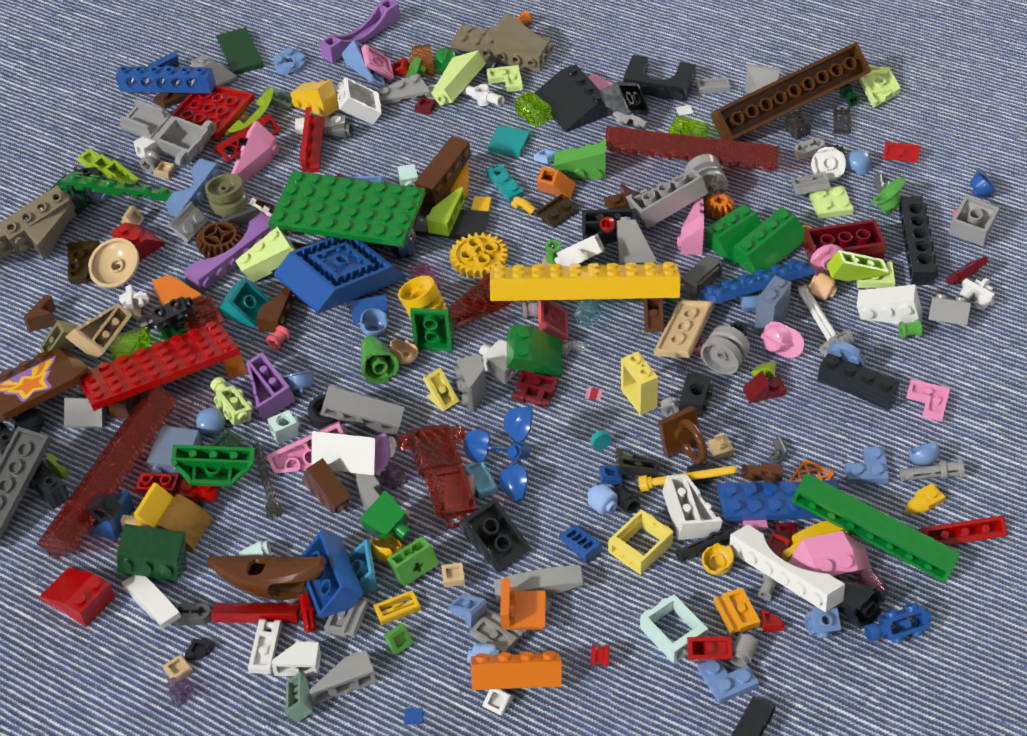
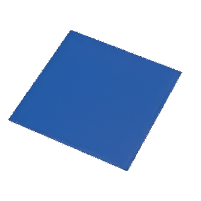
M423 708L405 709L404 725L422 724Z

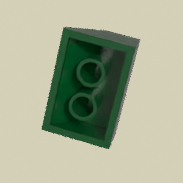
M125 524L117 551L118 573L178 581L187 568L185 532Z

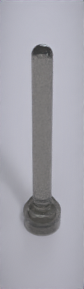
M255 443L253 448H255V457L267 498L265 506L266 515L268 518L275 519L282 515L283 510L281 504L275 500L261 445Z

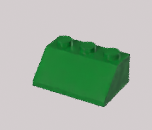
M743 204L705 228L704 245L730 263L733 261V247L762 222L755 211Z

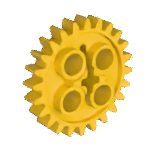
M475 232L474 236L468 234V238L462 236L461 241L456 240V245H452V250H450L452 267H455V272L460 271V275L466 273V278H469L471 275H473L474 279L477 276L483 279L484 275L490 277L491 267L496 265L506 266V261H508V249H506V244H503V240H498V236L491 238V234L485 236L484 232H482L481 236H478L477 232Z

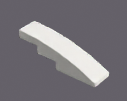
M132 575L121 582L122 586L140 608L146 611L153 620L155 619L162 629L181 618L180 612L147 577Z

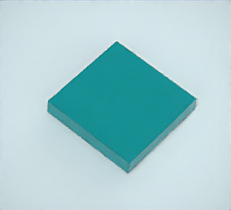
M498 125L488 145V151L520 157L530 137V131Z

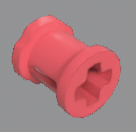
M279 325L276 331L266 338V342L271 348L278 350L281 344L291 337L290 332L284 326Z

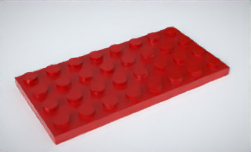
M212 321L201 328L190 329L188 333L174 335L164 342H156L151 347L138 349L130 355H122L114 361L103 362L98 367L90 369L91 374L89 376L86 373L80 377L81 382L79 385L93 411H96L241 355V353L219 321Z

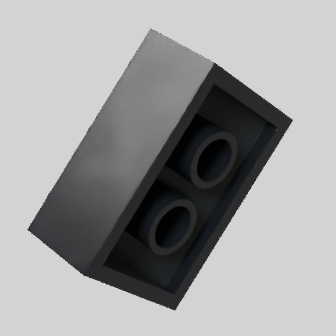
M616 82L600 90L601 100L608 108L625 115L650 114L638 83Z

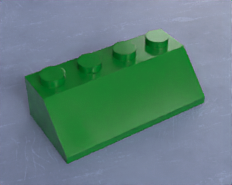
M781 207L733 247V261L751 274H754L756 270H768L770 266L780 264L803 244L805 230L796 215Z

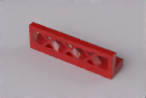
M306 107L300 163L303 172H320L325 117L313 116L311 107Z
M270 113L257 120L264 128L270 122L275 129L270 132L272 135L281 130ZM252 124L217 144L212 149L216 155L220 153L227 163L241 155V147L238 146V142L242 139L248 141L246 135ZM229 147L234 148V154L230 157L225 152V149Z

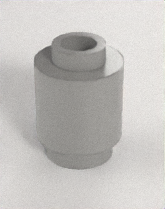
M749 633L738 635L732 648L733 659L730 660L734 665L745 667L751 662L758 647V642L753 635Z

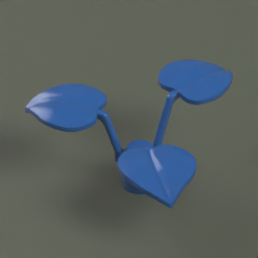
M533 407L513 408L506 413L504 429L507 433H510L509 438L515 442L508 448L489 446L490 435L481 429L468 432L463 440L466 456L472 462H483L488 456V449L507 451L508 456L511 459H515L508 465L509 469H503L500 472L499 483L507 496L520 501L525 499L528 473L522 465L516 463H521V460H525L530 456L529 446L522 441L527 438L531 429Z

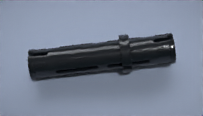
M729 526L718 532L713 531L709 533V536L675 550L678 561L681 563L701 554L708 547L716 543L723 544L730 541V534L734 533L735 529L733 526Z

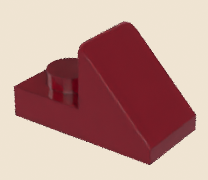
M763 371L759 372L743 386V391L749 404L785 396L787 392L780 376L767 379Z

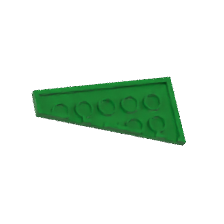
M76 171L68 174L60 181V188H66L67 185H71L76 190L83 191L91 188L93 192L121 196L122 194L129 193L131 197L136 198L147 195V199L167 201L173 193L169 192L170 190L167 188H159L157 190L152 189L150 185L143 184L141 187L129 181L120 183L114 178L104 180L100 179V176L90 175L88 177Z

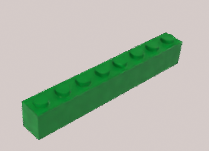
M808 473L804 475L791 500L792 503L843 528L847 532L944 583L961 554L953 548L934 540L930 536H926L913 527L903 524L894 517L880 512L873 506L857 500L854 496H850Z

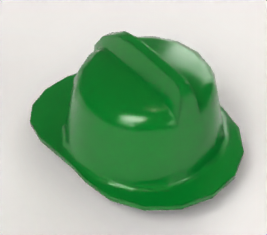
M447 47L438 50L434 56L433 69L437 73L443 74L452 57L459 56V54Z

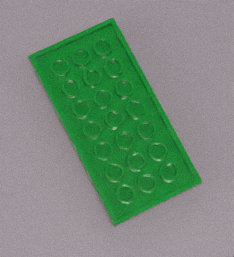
M292 171L268 225L269 228L273 229L278 227L280 230L404 247L426 191L425 188Z

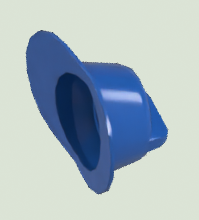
M977 167L976 174L970 181V185L973 188L972 193L974 196L980 195L986 198L996 192V188L987 174Z

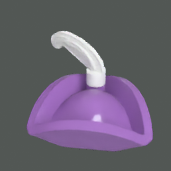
M386 433L374 437L375 478L386 468L389 459L396 450L394 437L390 436L388 438Z

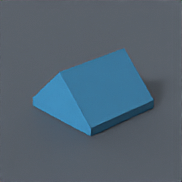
M366 539L348 554L363 594L378 592L370 541Z

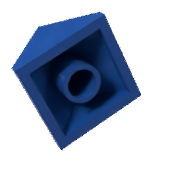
M124 490L114 496L118 499L119 504L122 505L115 517L103 522L95 519L88 530L90 534L117 541L123 531L120 522L122 515H131L135 511L128 490Z

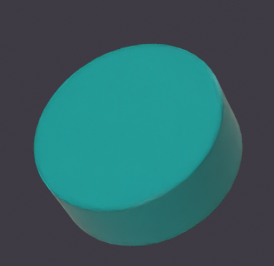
M600 430L592 435L590 442L596 450H602L610 444L611 436L607 431Z

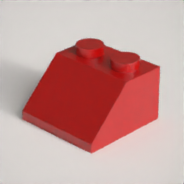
M125 222L111 231L113 238L126 239L137 248L139 261L165 245L161 239L140 225Z

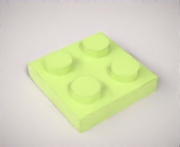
M844 186L831 187L809 193L818 219L853 214V207Z

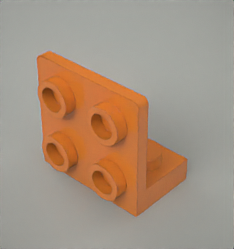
M501 578V630L545 629L546 592L515 591V587H511L510 578Z

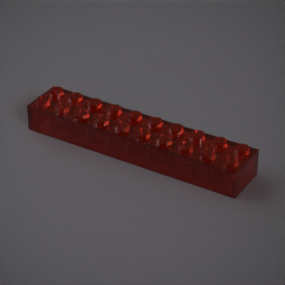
M607 126L605 135L606 148L612 153H621V151H625L629 155L642 153L645 157L659 155L662 159L670 160L672 156L676 157L679 161L687 162L688 159H693L696 156L711 154L719 160L721 166L722 163H728L729 167L739 168L740 165H745L746 169L756 170L757 167H763V171L774 172V169H778L781 152L780 146L613 126Z
M160 385L141 396L39 539L37 545L55 559L62 555L66 556L71 550L75 551L82 542L80 538L91 530V523L94 519L96 520L95 517L85 510L96 493L100 495L104 493L113 495L112 492L115 488L118 489L123 484L124 475L134 468L133 462L145 452L144 446L154 439L153 433L165 423L163 421L164 417L172 413L174 410L173 405L177 399Z

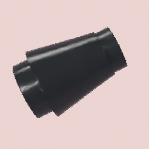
M624 485L616 487L614 492L618 495V501L622 510L629 514L636 512L640 508L639 497Z

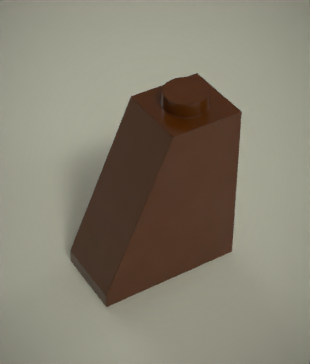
M323 458L306 468L302 483L331 513L337 510L341 512L349 506L348 503L351 495Z

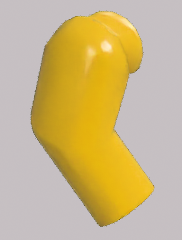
M519 196L514 197L511 202L512 207L515 209L522 207L530 215L536 208L529 201Z

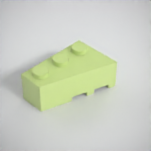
M276 227L235 261L241 271L254 283L272 274V270L278 268L287 255L296 249L288 237Z

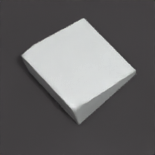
M489 689L482 706L503 716L515 695L503 689Z

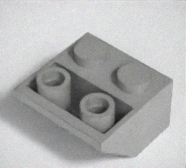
M936 294V297H931L928 319L967 326L971 303L967 302V298L955 297V300H949L948 295Z
M480 354L457 359V368H455L456 377L459 379L456 381L457 389L459 392L462 391L463 405H467L470 413L474 412L487 393L485 367Z

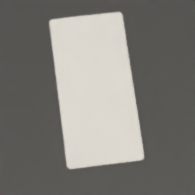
M313 431L312 464L323 458L331 470L374 475L375 438Z

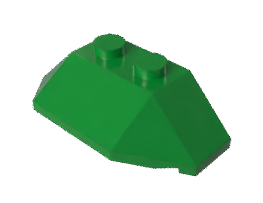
M173 444L171 463L190 485L232 487L253 467L255 448Z

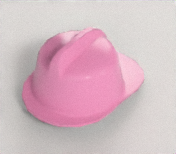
M770 322L761 334L765 348L784 357L795 358L804 350V340L801 334L780 322Z

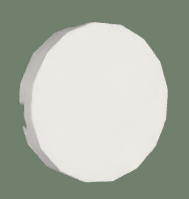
M824 147L814 154L811 160V169L813 174L826 171L828 180L834 181L843 175L846 169V159L844 154L836 150V148Z

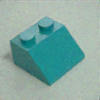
M245 277L233 285L217 310L232 322L255 327L257 325L256 318L261 306L269 302L270 299Z

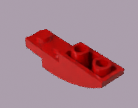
M141 473L135 490L146 495L152 484L157 483L173 497L176 494H180L199 506L200 501L216 502L221 486L190 485L185 479H181L179 474Z

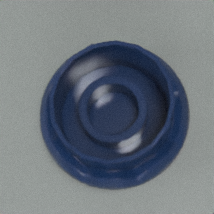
M409 233L404 247L390 245L391 250L398 259L406 255L411 257L417 250V245L411 233Z

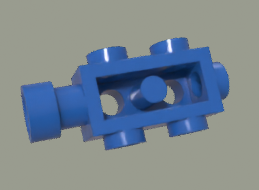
M910 603L901 610L890 609L885 611L884 615L878 616L879 624L865 625L864 630L869 642L878 641L880 637H883L889 641L891 640L892 643L904 641V636L911 634L913 637L925 634L924 630L930 628L929 622L932 621L930 611L925 609V607L918 605V603Z

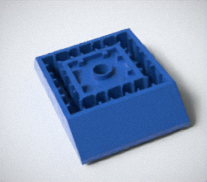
M329 237L290 252L274 272V276L318 314L406 278L404 273L364 241Z

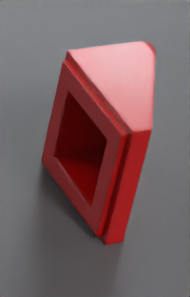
M402 58L392 64L394 76L407 75L410 63L406 58Z

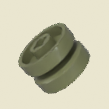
M236 174L218 175L209 180L205 186L211 210L216 215H233L243 210L248 203L241 177Z

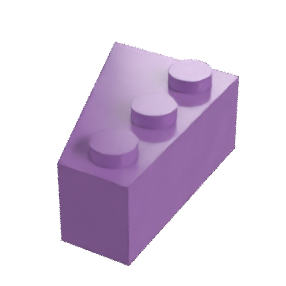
M263 352L246 362L256 400V407L263 421L296 401L289 385Z

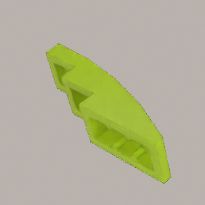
M90 148L78 156L79 163L86 168L95 167L96 171L99 170L101 177L105 175L108 178L117 179L120 183L129 181L136 184L139 182L138 177L115 159L111 161L103 154L98 155Z

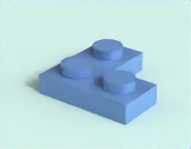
M863 447L864 463H845L847 484H887L889 481L884 447Z
M709 660L698 665L697 670L719 704L759 687V682L748 665L729 674L720 660Z

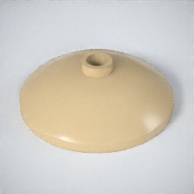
M113 238L101 243L89 259L88 272L90 278L103 288L111 289L124 285L133 277L138 268L139 253L137 248L130 241L123 238Z

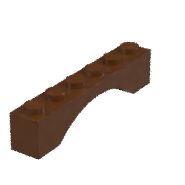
M291 242L296 250L310 245ZM284 286L278 295L261 306L256 318L259 331L274 333L279 325L286 326L288 314L292 312L293 302L298 298L287 286Z

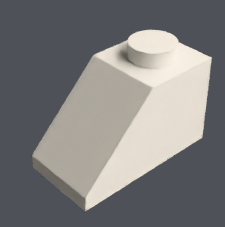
M296 642L272 660L271 665L274 675L295 676L303 671L306 677H318L321 660L319 642Z

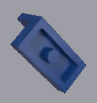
M386 295L349 301L354 323L360 322L361 314L370 308L380 309L386 313L387 317L389 316Z

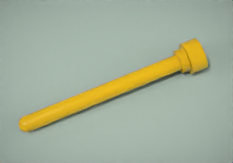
M727 466L676 475L687 474L690 480L735 474L737 468L735 466ZM647 475L639 476L640 491L646 492L650 491L653 486L664 485L667 476L656 478L648 477Z

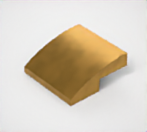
M176 494L156 526L160 529L185 532L186 548L193 550L213 517L191 500Z

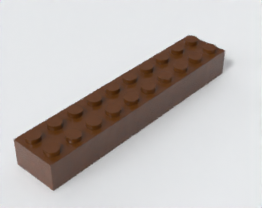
M855 42L716 109L710 114V117L725 145L866 76L872 71L858 43Z

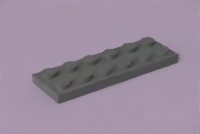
M17 427L0 459V540L52 441V438L47 435Z

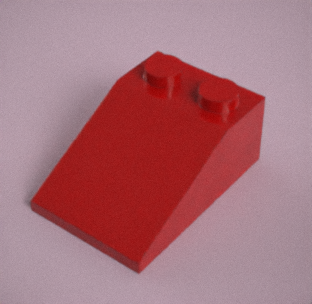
M68 567L39 597L47 604L87 627L115 598L110 583L98 575Z

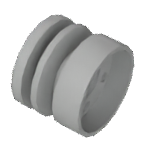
M702 154L690 160L686 165L685 173L695 169L704 180L708 194L703 196V201L711 193L717 194L719 192V194H723L727 190L728 179L722 170L719 160L715 156Z

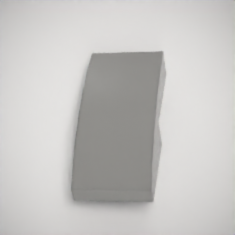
M620 112L613 113V116L616 117L615 121L621 125H630L633 120L632 124L641 129L642 127L647 128L650 124L649 121L636 115H625Z

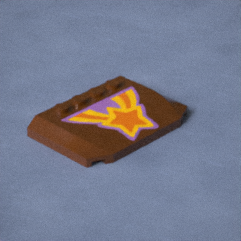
M56 347L48 352L37 354L36 358L30 361L26 360L19 363L18 367L14 369H7L1 372L0 422H4L81 382L80 377L86 373L88 376L91 374L89 367L70 350Z

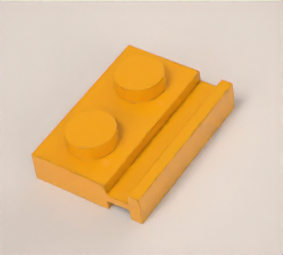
M743 587L723 593L720 597L714 596L713 602L731 636L735 632L739 631L741 633L760 626L761 621Z

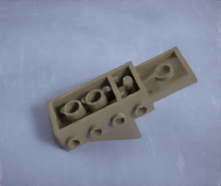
M508 13L503 15L497 26L491 25L489 30L462 24L450 42V46L453 49L467 52L478 50L486 61L494 60L496 63L509 66L518 65L519 68L537 72L541 71L553 50L550 37L537 35Z
M57 185L0 222V259L8 256L13 250L17 255L26 252L32 245L44 260L47 259L69 221L77 216L74 211L76 207L67 192L63 193Z

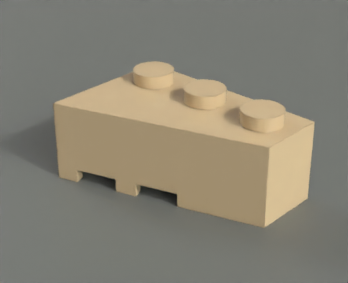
M117 303L73 329L65 338L95 361L107 350L132 314Z

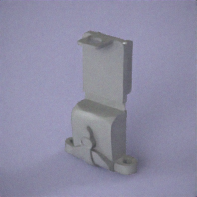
M138 99L134 101L136 106L126 117H120V126L123 130L156 141L163 152L175 156V164L180 167L187 166L197 154L201 153L217 127L216 123L210 120H206L202 126H199L176 116L173 117L171 114L165 113L162 108Z

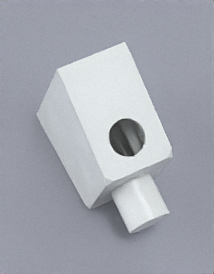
M498 340L492 347L486 344L480 347L479 353L483 355L485 369L502 383L506 384L519 371L506 368V341Z

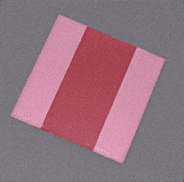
M588 387L585 399L600 401L603 389Z

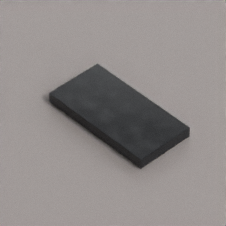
M421 206L414 228L415 235L461 239L462 236L468 238V234L474 236L475 232H477L478 236H481L482 232L486 233L490 212L461 209L449 236L428 233V226L425 224V220L433 207Z

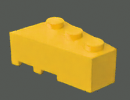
M332 79L306 82L290 92L292 103L297 108L306 110V107H311L312 113L328 117L339 109L338 97Z

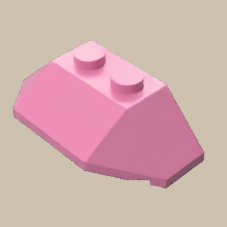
M844 531L801 540L788 561L791 565L804 570L827 573L836 577L871 569L866 548Z

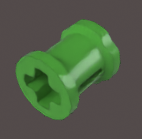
M549 240L545 243L547 251L545 259L550 264H556L553 255H555V258L558 257L556 253L561 249V243L558 240Z
M919 319L909 323L899 322L898 330L902 339L912 335L922 336V324Z

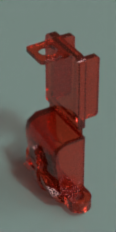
M449 424L410 429L409 433H402L396 437L397 447L401 450L411 449L420 478L425 479L436 516L439 518L446 517L445 528H459L460 522L452 524L450 523L451 520L461 518L462 521L467 517L468 513L476 511V503L455 443L464 440L466 436L464 427H450Z

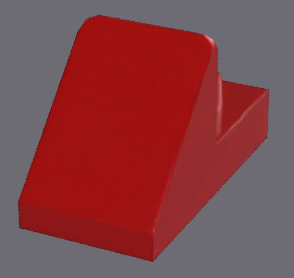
M731 636L687 637L688 660L697 662L732 660Z

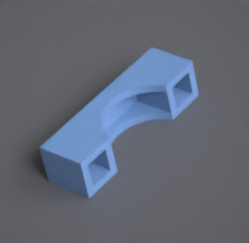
M198 159L191 168L194 184L188 189L174 191L165 202L170 216L176 217L190 201L195 208L202 202L206 195V184L212 178L220 175L217 163Z

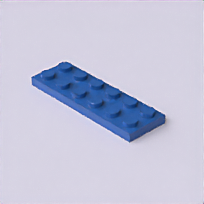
M789 260L784 265H772L768 270H756L752 275H740L737 277L738 279L724 280L719 285H707L705 289L699 291V296L701 299L716 304L765 289L774 276L791 281L814 274V266L808 265L806 262Z
M821 480L840 490L838 480ZM801 481L718 483L717 485L724 521L815 519L821 517L791 502Z

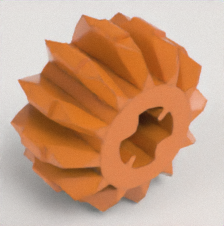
M711 193L710 196L706 197L704 212L707 214V217H712V220L721 219L734 209L731 196H726L725 193Z

